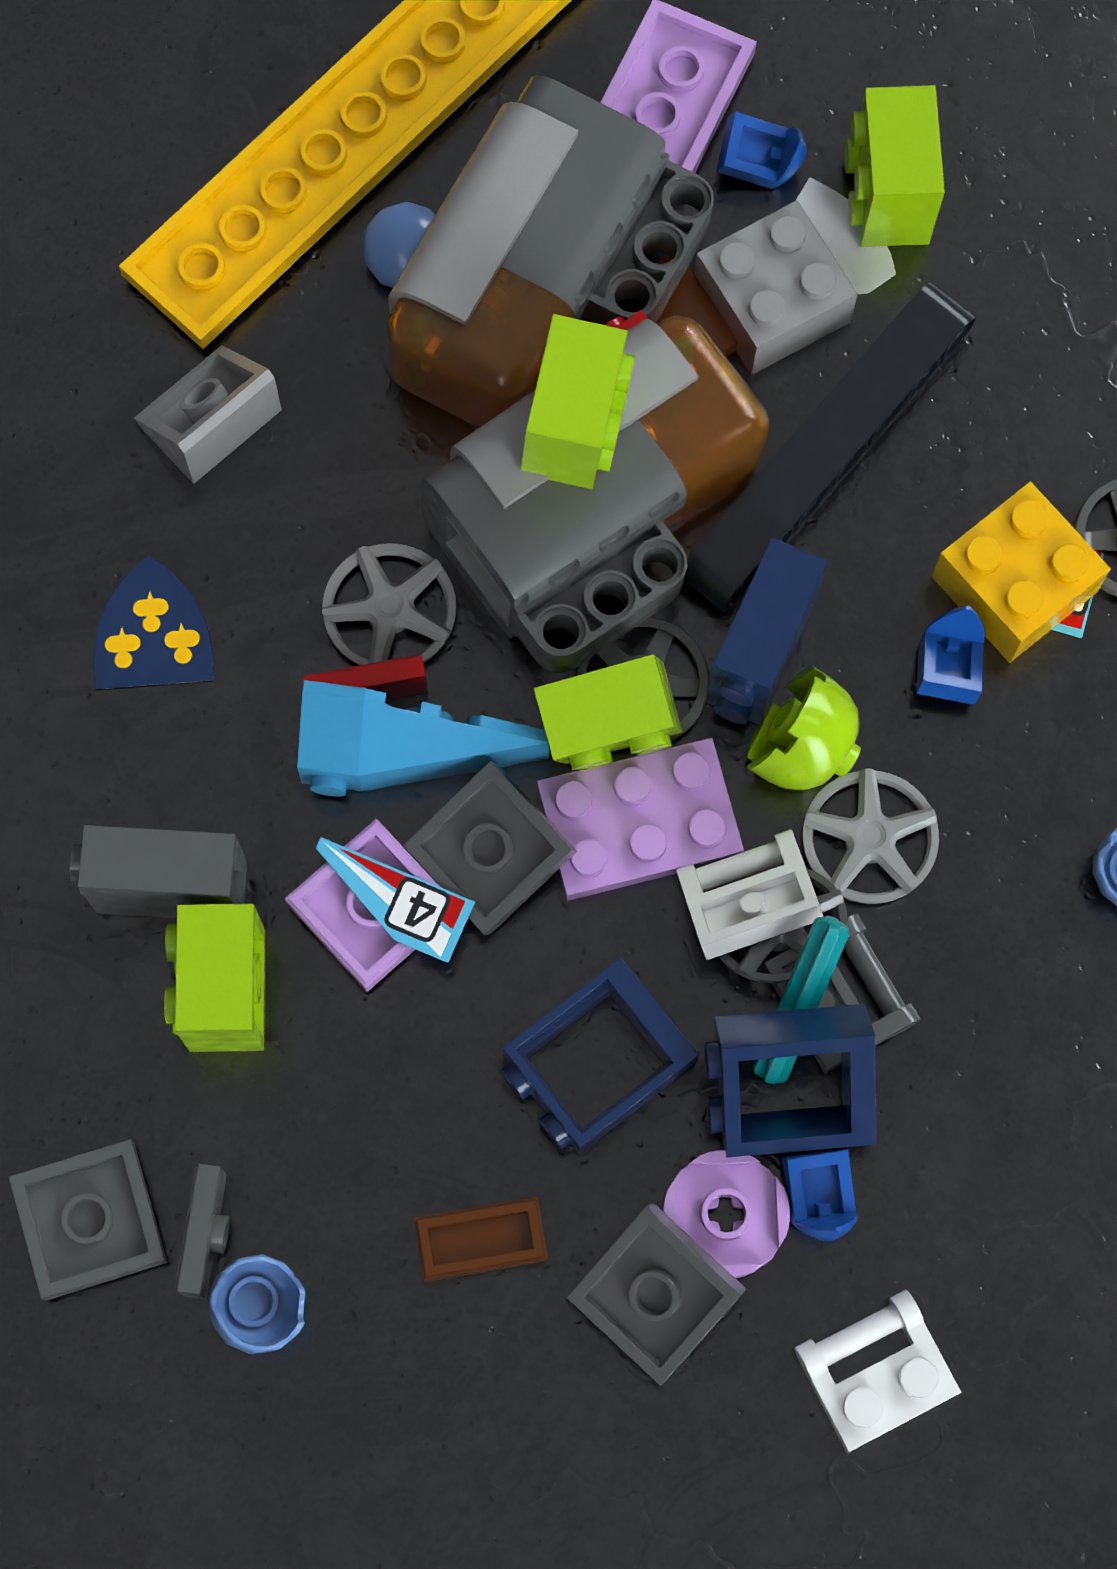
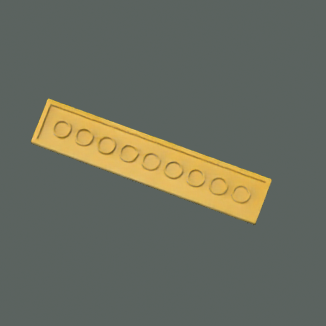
M403 0L119 265L121 275L204 349L572 0Z

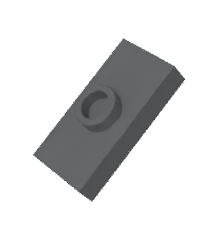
M198 1164V1167H195L175 1284L177 1291L185 1297L207 1299L214 1253L224 1254L230 1218L229 1216L220 1215L227 1174L220 1166Z

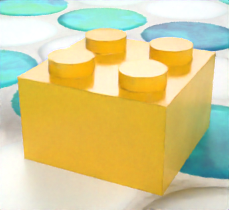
M1030 481L942 551L931 577L958 607L969 605L979 615L984 625L985 637L1011 663L1095 595L1111 568Z

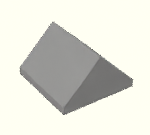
M221 345L135 416L134 420L194 484L282 411L275 378L270 370Z

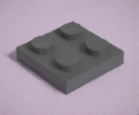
M492 761L481 769L403 845L441 888L475 901L468 918L484 935L493 933L577 852L507 774Z
M131 1139L9 1176L41 1299L45 1301L167 1263L135 1143Z
M651 1202L642 1210L567 1299L661 1386L747 1289L657 1205Z

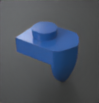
M735 111L727 118L716 172L770 189L777 188L788 181L802 166L806 158L805 140L802 133L795 127L786 128Z
M969 605L947 611L935 618L927 626L919 642L917 694L973 705L977 702L982 693L985 629L981 618Z
M845 1147L819 1149L781 1155L785 1189L790 1207V1222L803 1234L821 1241H834L848 1233L858 1218L848 1149Z

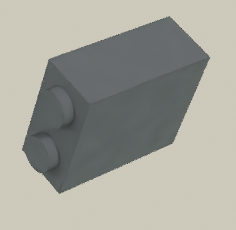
M84 825L82 844H73L70 879L71 881H78L80 894L85 896L96 914L177 918V905L244 904L247 861L235 834Z

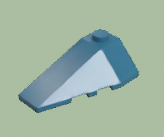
M304 680L297 769L301 782L303 784H310V790L321 795L340 797L346 795V790L362 792L477 772L483 769L490 761L495 762L499 767L549 759L550 747L544 729L483 715L469 716L466 719V723L453 721V715L441 710L442 706L421 702L418 704V707H410L404 710L386 704V693Z

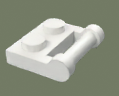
M792 829L775 834L776 841L695 869L694 864L676 869L706 960L812 924L817 917H823Z
M906 1289L890 1297V1305L822 1341L815 1344L812 1339H809L794 1347L796 1356L846 1453L962 1393L926 1327L915 1300ZM901 1328L903 1329L911 1344L910 1346L835 1384L829 1373L828 1366Z

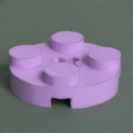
M725 1150L702 1154L683 1168L667 1190L663 1205V1212L734 1278L750 1275L771 1261L787 1235L790 1222L788 1197L785 1188L778 1178L774 1177L770 1170L760 1164V1161L752 1156L726 1158ZM719 1198H731L733 1208L743 1209L744 1219L733 1223L732 1232H722L718 1222L709 1221L708 1210H714L718 1207Z

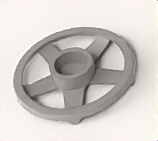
M393 543L369 547L362 546L344 560L330 577L324 592L322 613L327 633L333 644L345 657L357 665L388 660L395 634L406 628L434 640L429 647L419 653L424 663L442 648L452 632L456 617V596L451 580L440 562L423 551L411 546ZM400 556L414 560L423 566L401 582L392 583L376 557ZM359 565L368 588L367 597L334 605L335 595L341 582L352 569ZM435 578L442 587L446 601V615L443 625L417 609L414 605L417 596ZM369 621L373 627L370 658L360 655L348 646L339 634L336 622Z
M865 768L861 771L848 773L843 777L836 778L815 796L804 819L802 840L805 856L811 869L827 878L837 889H840L843 898L859 903L879 904L894 901L909 894L924 881L937 857L939 830L935 810L931 808L926 798L913 785L893 774ZM859 783L858 812L855 817L847 818L819 812L823 804L834 793L849 785ZM877 783L890 786L902 792L916 805L918 810L893 817L884 816L881 811ZM926 827L928 840L926 854L920 868L913 875L897 851L895 843L898 839ZM813 830L824 832L845 841L847 851L832 877L823 869L816 856L813 844ZM867 863H878L899 885L898 888L882 893H861L847 888Z

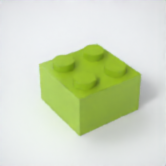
M936 85L865 88L860 111L851 112V138L845 139L844 146L846 174L854 173L855 191L849 192L848 198L850 226H859L861 247L929 245L945 193Z
M553 314L526 429L521 470L546 475L548 480L593 489L597 470L610 471L635 355L623 353L628 330Z
M654 654L534 688L553 760L567 765L570 764L571 769H578V772L614 763L611 752L630 747L631 753H636L637 756L669 748L672 746L669 736L682 733L664 663Z
M254 904L177 905V924H167L165 936L166 958L168 962H173L176 974V986H166L164 1013L166 1024H172L174 1035L180 1037L190 1052L264 1051L265 929Z

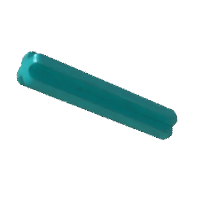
M828 915L826 917H817L814 920L776 1011L819 1007L849 936L847 925L839 922L837 918ZM797 1056L755 1060L753 1065L754 1073L769 1084L784 1083L790 1075Z

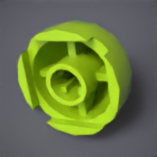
M816 667L804 668L785 687L794 693L793 697H790L781 707L775 703L772 704L761 725L758 727L747 753V758L752 761V763L747 765L749 770L770 783L790 790H807L823 785L834 773L839 777L845 776L855 764L861 751V747L855 744L860 725L858 709L848 692L833 678Z

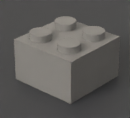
M798 200L697 252L694 275L738 341L736 352L751 376L851 322L858 293Z

